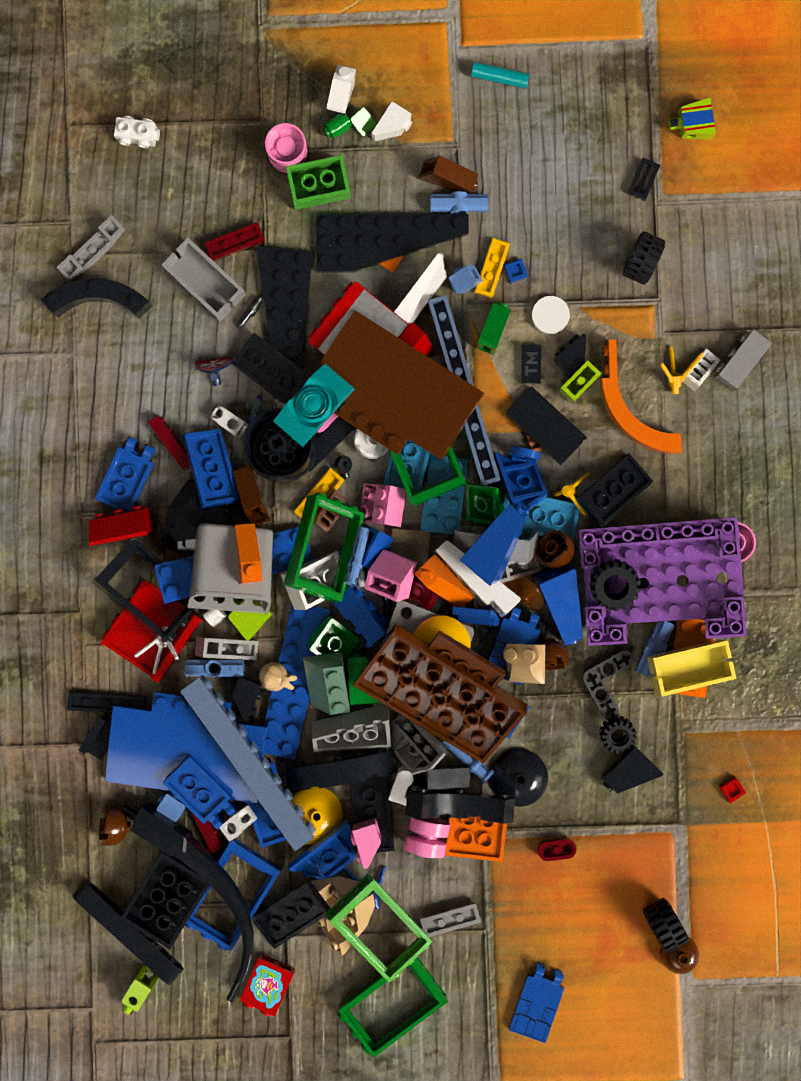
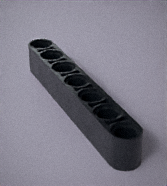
M85 880L72 894L74 900L163 982L171 985L184 970L183 966L158 942L120 919L124 911L92 882Z

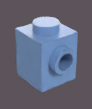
M474 265L460 266L449 277L450 285L457 294L466 293L483 282Z
M169 791L166 795L163 793L157 801L159 806L156 810L176 822L186 806Z

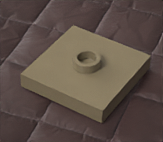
M392 529L394 540L391 544V552L416 561V569L423 566L429 558L430 531Z

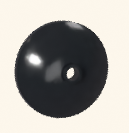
M526 749L509 750L498 757L492 767L494 773L491 775V784L495 794H508V798L515 799L516 807H524L535 803L542 797L547 788V768L542 759L532 751ZM519 776L524 777L522 783L517 782Z

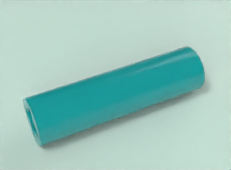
M475 61L471 77L524 89H527L530 73Z

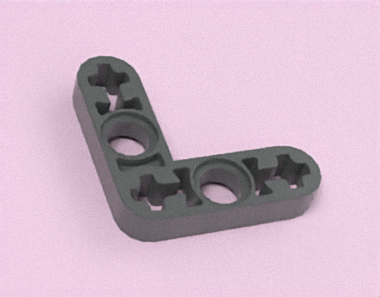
M626 650L615 653L585 670L582 674L583 683L605 719L611 717L613 720L614 716L619 715L618 706L604 681L633 664L634 657L631 652ZM622 654L629 656L627 664L624 662L618 664L620 666L619 669H617L616 664L612 661L614 658L615 661L621 660ZM605 663H611L613 666V670L609 674L603 672V665ZM588 673H591L592 675L595 674L596 677H594V681L596 682V684L600 682L601 685L596 686L591 690L590 687H593L594 685L591 681L586 680L588 678ZM599 689H603L606 693L605 698L602 700H598L595 696L596 691ZM609 699L611 702H607L608 706L615 709L612 716L605 714L607 712L605 705L600 706V704L605 703Z

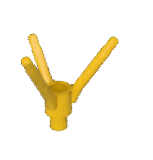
M669 347L671 374L664 363H660V366L669 380L672 394L679 393L681 382L684 381L688 373L702 358L703 352L694 359L681 375L676 373L673 347Z
M590 472L584 474L573 484L565 485L561 491L553 493L554 497L564 495L571 498L583 516H587V513L575 498V487L590 475Z

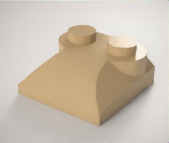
M507 643L503 651V657L507 661L508 682L545 684V645Z

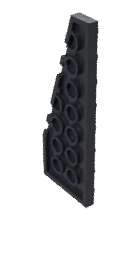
M316 214L317 273H355L361 271V269L373 267L379 263L469 234V214Z

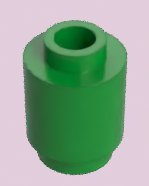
M338 113L324 122L325 127L322 129L327 138L331 137L334 140L347 132L352 124L346 113Z

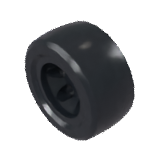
M272 409L258 415L248 426L243 440L244 453L249 465L259 476L272 482L289 483L300 479L313 467L318 454V441L316 434H314L303 447L299 444L293 447L291 442L294 439L289 435L284 436L282 434L283 430L273 422L282 409ZM281 441L283 445L276 448V443ZM269 445V451L265 452V446ZM288 453L293 454V458L291 460L286 459V455ZM273 456L279 457L278 462H272Z

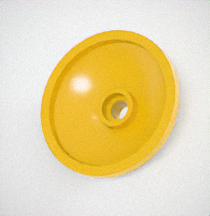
M438 615L430 617L423 621L414 633L415 636L429 644L437 633L441 631L469 649L471 647L470 637L466 628L458 620L449 616Z
M315 786L308 790H299L293 795L292 800L294 803L302 807L305 813L304 817L307 821L310 820L316 828L315 837L306 844L314 845L342 823V806L338 798L330 790ZM315 813L319 814L318 820L313 819Z

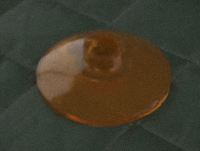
M517 578L513 581L512 591L521 598L520 603L535 611L540 610L544 606V596L532 581L526 578Z

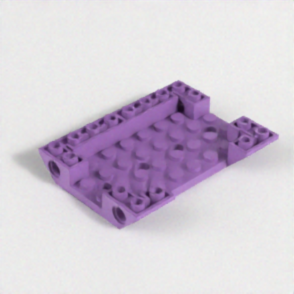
M737 517L579 530L582 569L584 568L587 603L585 616L588 646L627 644L628 623L705 618L706 639L747 636ZM608 559H612V561L620 559L622 562H627L634 568L639 579L646 578L649 581V586L646 589H641L640 593L638 592V599H634V604L632 606L627 605L625 610L619 608V611H614V609L607 610L604 606L601 607L595 601L590 590L589 581H591V573H594L595 567L600 566L599 563H606ZM720 572H725L728 575V581L724 584L717 581V574ZM612 575L606 579L610 583V589L606 592L608 594H619L626 586V580L621 575ZM680 575L687 576L688 584L686 586H680L677 583V578Z

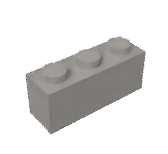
M754 329L742 335L739 339L741 344L738 348L734 347L727 355L729 357L726 363L722 362L716 369L718 374L715 378L731 391L736 390L772 344Z

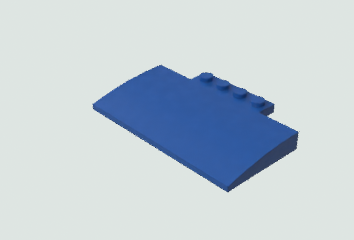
M154 692L152 709L122 705L113 706L105 782L170 791L163 784L164 780L192 755L232 795L230 800L258 803L256 796L183 695ZM225 701L224 705L228 710L231 709L232 702ZM237 722L239 726L242 725L248 733L246 736L250 741L256 743L259 748L258 752L263 758L268 726Z

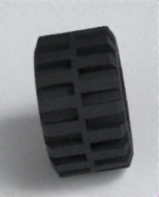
M643 231L636 240L626 261L623 276L645 285L650 280L662 256L665 240Z
M608 559L606 563H599L600 566L595 567L594 573H591V581H589L590 590L595 601L601 607L604 606L607 610L614 609V611H619V608L625 610L627 605L632 606L634 599L637 600L639 597L638 592L640 593L641 590L640 579L634 568L627 562H622L620 559H615V561ZM612 575L623 576L626 580L624 590L615 595L606 593L603 585L608 577Z
M661 898L643 908V915L665 952L670 953L688 943V935L665 898Z

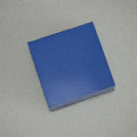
M522 258L503 266L510 284L528 277Z

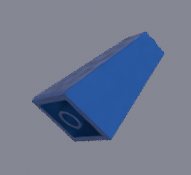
M519 503L509 504L460 559L461 562L489 586L501 580L528 518V514L525 513L526 509Z
M569 563L564 568L552 569L548 567L543 569V571L532 574L531 576L561 641L565 646L577 643L579 639L583 638L575 568Z

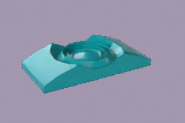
M324 364L307 380L302 389L286 403L273 422L303 447L355 389L329 366Z

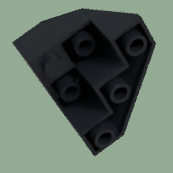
M189 479L168 507L162 528L163 548L176 552L194 553L196 530L200 524L210 523L233 526L235 524L221 505L201 508L195 481Z

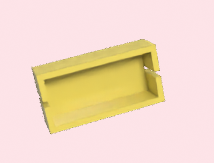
M719 639L647 656L650 673L655 675V677H651L655 695L663 697L736 679L733 661L722 660V657L732 658L728 640Z

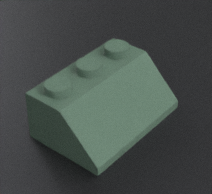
M342 652L303 657L311 706L330 715L349 713V694Z

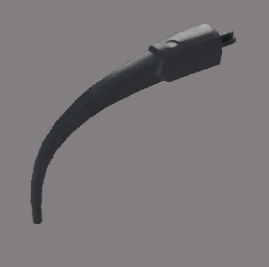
M126 802L121 810L125 815L134 819L130 831L167 855L175 856L195 871L215 889L235 916L242 934L243 952L241 966L226 998L228 1001L233 1002L248 973L254 947V930L250 912L239 888L211 853L179 821L175 822L156 810L157 806L151 802L145 804L140 809Z

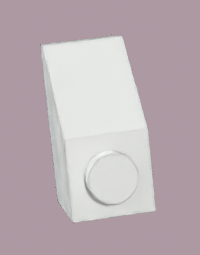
M337 65L332 80L327 109L346 113L355 84L356 69Z
M391 102L373 130L372 140L378 141L401 136L404 130L407 132L412 125L411 113L396 103Z

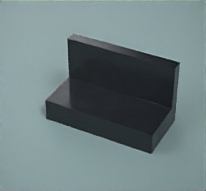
M103 715L98 717L79 751L84 754L90 753L102 760L108 751L111 720Z

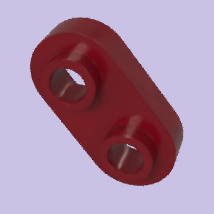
M563 838L543 841L539 844L537 851L542 860L556 861L572 858L576 854L577 848L571 839ZM569 845V850L564 851L563 846ZM549 847L550 852L544 853V848Z

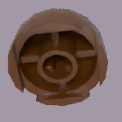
M550 530L544 534L538 543L540 544L539 551L536 549L537 560L544 566L552 569L564 568L572 561L575 554L573 540L561 530Z
M544 638L543 641L537 643L545 645V671L564 669V664L569 666L568 652L562 643L555 641L554 638Z
M103 807L101 813H105V816L100 818L99 840H103L100 846L117 845L124 840L126 833H130L131 822L127 821L125 813L119 808Z
M689 936L688 943L670 953L665 952L662 947L659 952L662 963L675 974L683 975L690 973L699 962L698 947Z

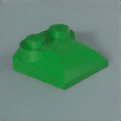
M467 483V520L491 525L505 509L500 502L498 488Z
M327 617L319 624L308 640L307 649L315 655L342 652L344 663L360 639L332 617Z

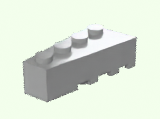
M460 525L454 531V546L465 554L486 531V527ZM532 530V533L521 532L509 561H515L519 565H525L531 561L536 554V549L538 550L539 530Z
M383 704L312 722L314 752L391 747L388 706Z

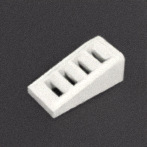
M707 348L703 351L704 355L702 358L705 357L713 364L710 365L701 358L698 363L704 366L707 371L697 363L693 369L699 372L702 377L692 369L683 381L693 391L698 389L720 362V359Z

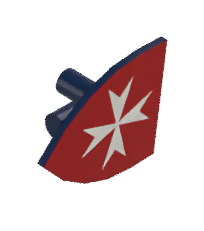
M233 357L195 362V368L201 372L211 373L210 378L213 380V385L219 386L221 385L219 371L232 364Z

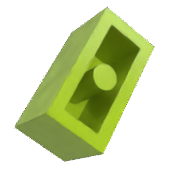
M587 360L559 389V392L573 404L602 373Z

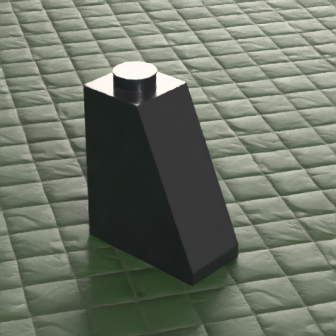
M632 745L631 749L627 750L601 778L605 781L603 785L610 792L614 790L618 794L659 778L663 773L636 746Z
M436 765L432 770L415 774L412 785L426 789L470 787L471 781L470 768L461 765Z

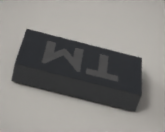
M522 345L521 384H540L541 345Z

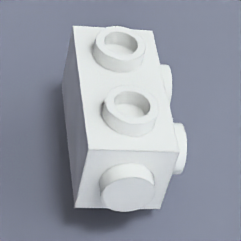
M123 116V118H116L114 137L121 145L130 146V144H138L141 148H149V146L155 147L156 141H159L160 130L155 122L150 119L134 120L133 117Z

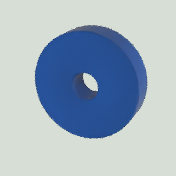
M511 446L509 451L511 456L539 461L541 454L531 449Z

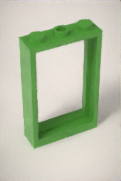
M367 873L325 913L329 922L389 983L396 979L432 943V940L370 873ZM373 890L418 937L388 967L341 921Z

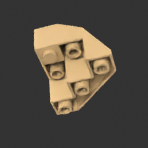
M338 876L313 880L311 882L331 908L359 881ZM371 892L341 920L357 937L367 927L375 907L373 893ZM326 916L317 921V924L325 933L332 950H337L341 956L344 955L352 944L329 922Z

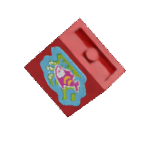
M260 953L239 1001L243 1002L242 1004L248 1008L254 1007L259 1009L265 1016L272 1015L275 1017L294 975L295 968Z

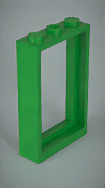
M452 446L446 455L454 476L419 491L414 489L401 454L397 455L390 450L413 506L467 485Z
M322 493L307 496L283 585L330 602H342L346 588L344 581L348 571L347 563L352 555L357 529L362 526L365 514L359 512L357 507L342 505L343 502L340 500L327 499V495ZM318 506L350 519L332 588L299 576Z
M418 956L409 967L433 1000L376 1043L373 1042L350 1009L385 984L387 980L381 974L339 1005V1018L343 1023L347 1022L352 1036L361 1041L363 1051L367 1055L370 1054L372 1058L448 1002L447 995Z

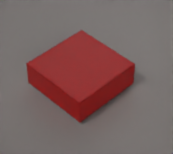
M735 776L718 786L730 804L746 794Z

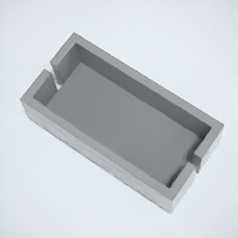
M187 237L176 249L181 258L178 259L172 253L164 261L162 267L217 320L221 321L232 310L230 305L232 304L235 307L246 293Z

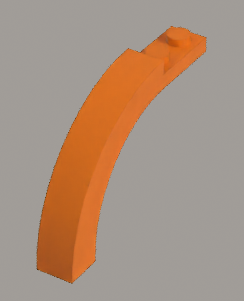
M616 339L608 340L606 345H603V356L606 357L607 364H604V376H607V378L600 380V391L610 418L624 435L644 448L665 454L682 453L681 433H665L654 430L641 423L626 407L618 386Z

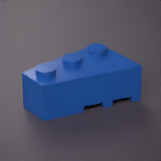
M350 586L345 590L342 602L333 603L347 621L350 620L356 626L354 631L357 635L361 633L367 640L365 645L369 649L387 632L390 620L386 615L380 614L376 604L364 596L365 593L359 586Z

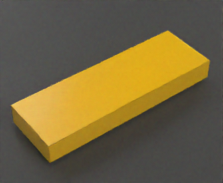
M492 238L480 273L483 282L476 286L474 293L493 298L510 243Z
M329 468L307 496L322 493L328 497L345 480ZM307 496L293 511L300 518L303 514Z

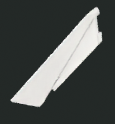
M441 252L436 255L394 311L408 323H412L417 319L428 304V300L433 297L447 278L443 261L444 255Z
M445 541L436 550V553L442 558V562L475 596L473 599L482 608L490 604L499 616L503 617L520 602L521 598L500 581L491 586L485 583L460 561L465 554L449 541Z

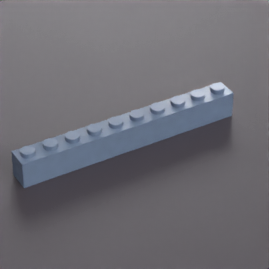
M447 295L428 300L427 305L446 369L473 385ZM477 405L463 429L480 485H489L499 482L500 477L480 408Z
M203 675L180 692L294 851L298 850L315 837L316 828L310 820L307 821L302 807L299 804L296 805L292 800V793L288 789H284L279 775L273 773L269 768V761L265 757H261L256 743L249 740L246 736L248 735L246 729L242 725L239 726L236 722L234 712L226 708L223 697L219 693L216 694L213 690L211 680Z

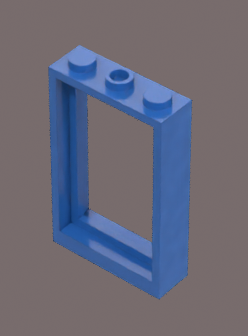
M233 839L218 863L224 868L233 853L268 875L248 908L252 918L282 868L237 839ZM209 886L185 926L191 930L196 929L201 932L203 938L207 940L212 939L217 942L219 948L231 951L241 936L238 925L229 938L194 916L211 888Z

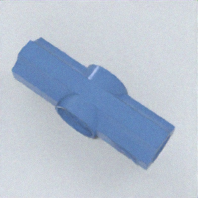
M462 191L452 192L451 194H431L430 210L431 212H451V214L488 212V194H468Z
M657 621L651 636L647 638L643 646V654L635 671L651 678L653 674L650 673L647 656L666 651L667 641L675 625L667 621Z
M213 659L185 661V676L244 677V660ZM212 663L219 665L218 673H213L210 670Z

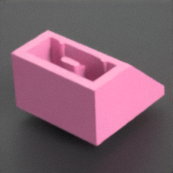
M364 483L359 511L365 514L363 522L401 527L406 490L395 486Z
M386 549L382 550L368 571L365 589L396 602L408 599L417 562Z
M376 817L353 824V830L350 834L353 846L357 845L358 848L356 853L359 865L363 864L364 869L369 867L381 844V833Z

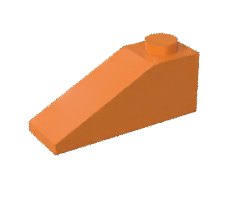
M255 524L234 525L240 585L260 583L263 580Z
M436 554L414 573L428 589L457 607L463 608L475 597Z

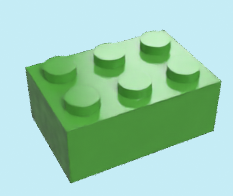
M343 155L286 167L295 210L351 199Z

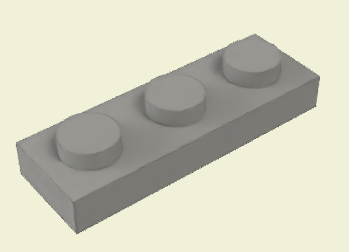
M476 902L420 917L422 928L429 937L481 922Z

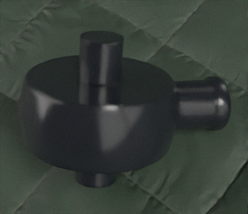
M345 455L337 457L334 464L335 469L343 473L344 479L350 478L348 472L352 468L351 459Z

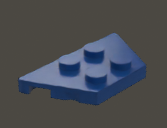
M496 452L494 459L510 504L519 503L526 509V513L547 497L548 493L536 461L521 459L516 456H512V458L500 456L501 453Z
M348 820L343 821L287 865L288 869L291 872L299 871L304 876L315 877L317 880L331 878L352 862L356 857L350 837V824Z

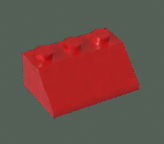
M136 505L131 507L132 510L124 511V508L113 510V514L106 515L105 512L94 514V518L89 520V545L94 546L147 535L154 529L149 507L143 508V505Z

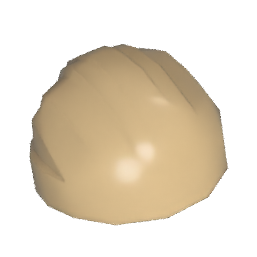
M270 662L261 668L259 680L265 689L269 691H279L284 687L290 690L294 689V686L289 681H295L297 677L295 675H288L282 664Z

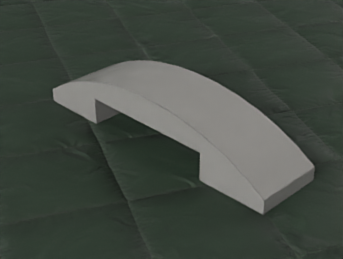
M110 215L98 227L99 230L73 255L70 254L57 266L59 271L70 282L97 262L124 232L125 228L113 215Z

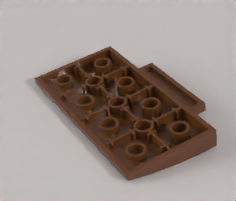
M356 310L335 338L315 370L316 372L326 364L355 389L334 414L397 455L400 454L407 441L411 440L437 458L444 459L484 395V392Z
M397 624L394 625L353 683L354 687L477 761H480L482 764L485 763L526 715L528 706L525 702L497 686L506 675V671L441 631L428 644Z

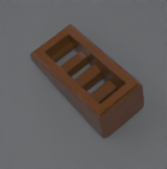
M336 489L327 497L330 500L337 497L343 502L342 505L345 506L349 502ZM319 507L316 511L314 522L326 532H329L340 515L329 511L332 514L328 516L325 513L327 509ZM325 517L327 520L323 522L321 519Z

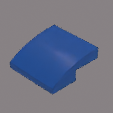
M453 607L452 614L458 615L457 620L459 622L499 626L500 624L497 614L492 610Z

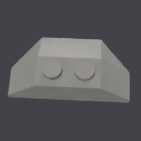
M398 714L391 721V747L394 749V754L411 774L415 775L432 770L446 755V750L428 730L401 714Z

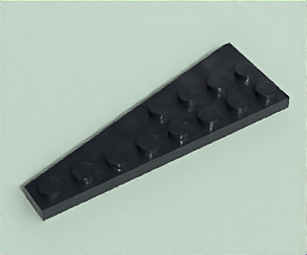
M257 246L270 345L302 368L313 251Z

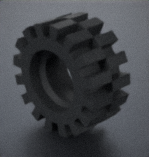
M616 715L613 720L611 717L607 718L609 722L604 721V727L601 726V732H599L605 748L609 749L612 753L615 751L616 754H619V750L625 753V748L630 750V744L634 746V740H637V733L629 719H625L624 716H620L619 719ZM617 729L625 731L623 738L619 740L611 738L613 731Z

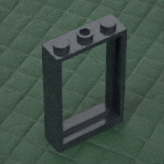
M133 537L92 583L161 643L171 642L178 635L175 631L180 626L184 628L191 620L188 616L192 612L196 614L199 609L187 608L186 606L170 626L163 631L108 584L135 552L153 568L155 565L163 564L159 558ZM202 596L194 597L197 602H201L204 599Z

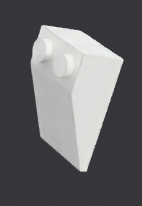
M335 551L302 564L299 576L332 588L340 559L339 552ZM287 572L281 574L283 582L285 580ZM285 586L294 610H307L324 601L322 598Z

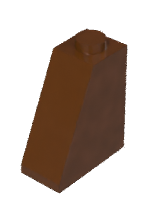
M439 155L423 161L418 179L456 192L471 193L477 187L478 173Z
M251 466L240 467L238 470L233 471L242 506L250 523L257 526L271 521L256 475Z

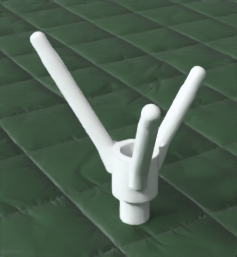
M162 626L163 631L168 628L167 626ZM156 637L134 654V657H138L154 644L159 646L153 674L158 669L163 647L168 646L174 658L178 659L172 643L167 641L163 644Z

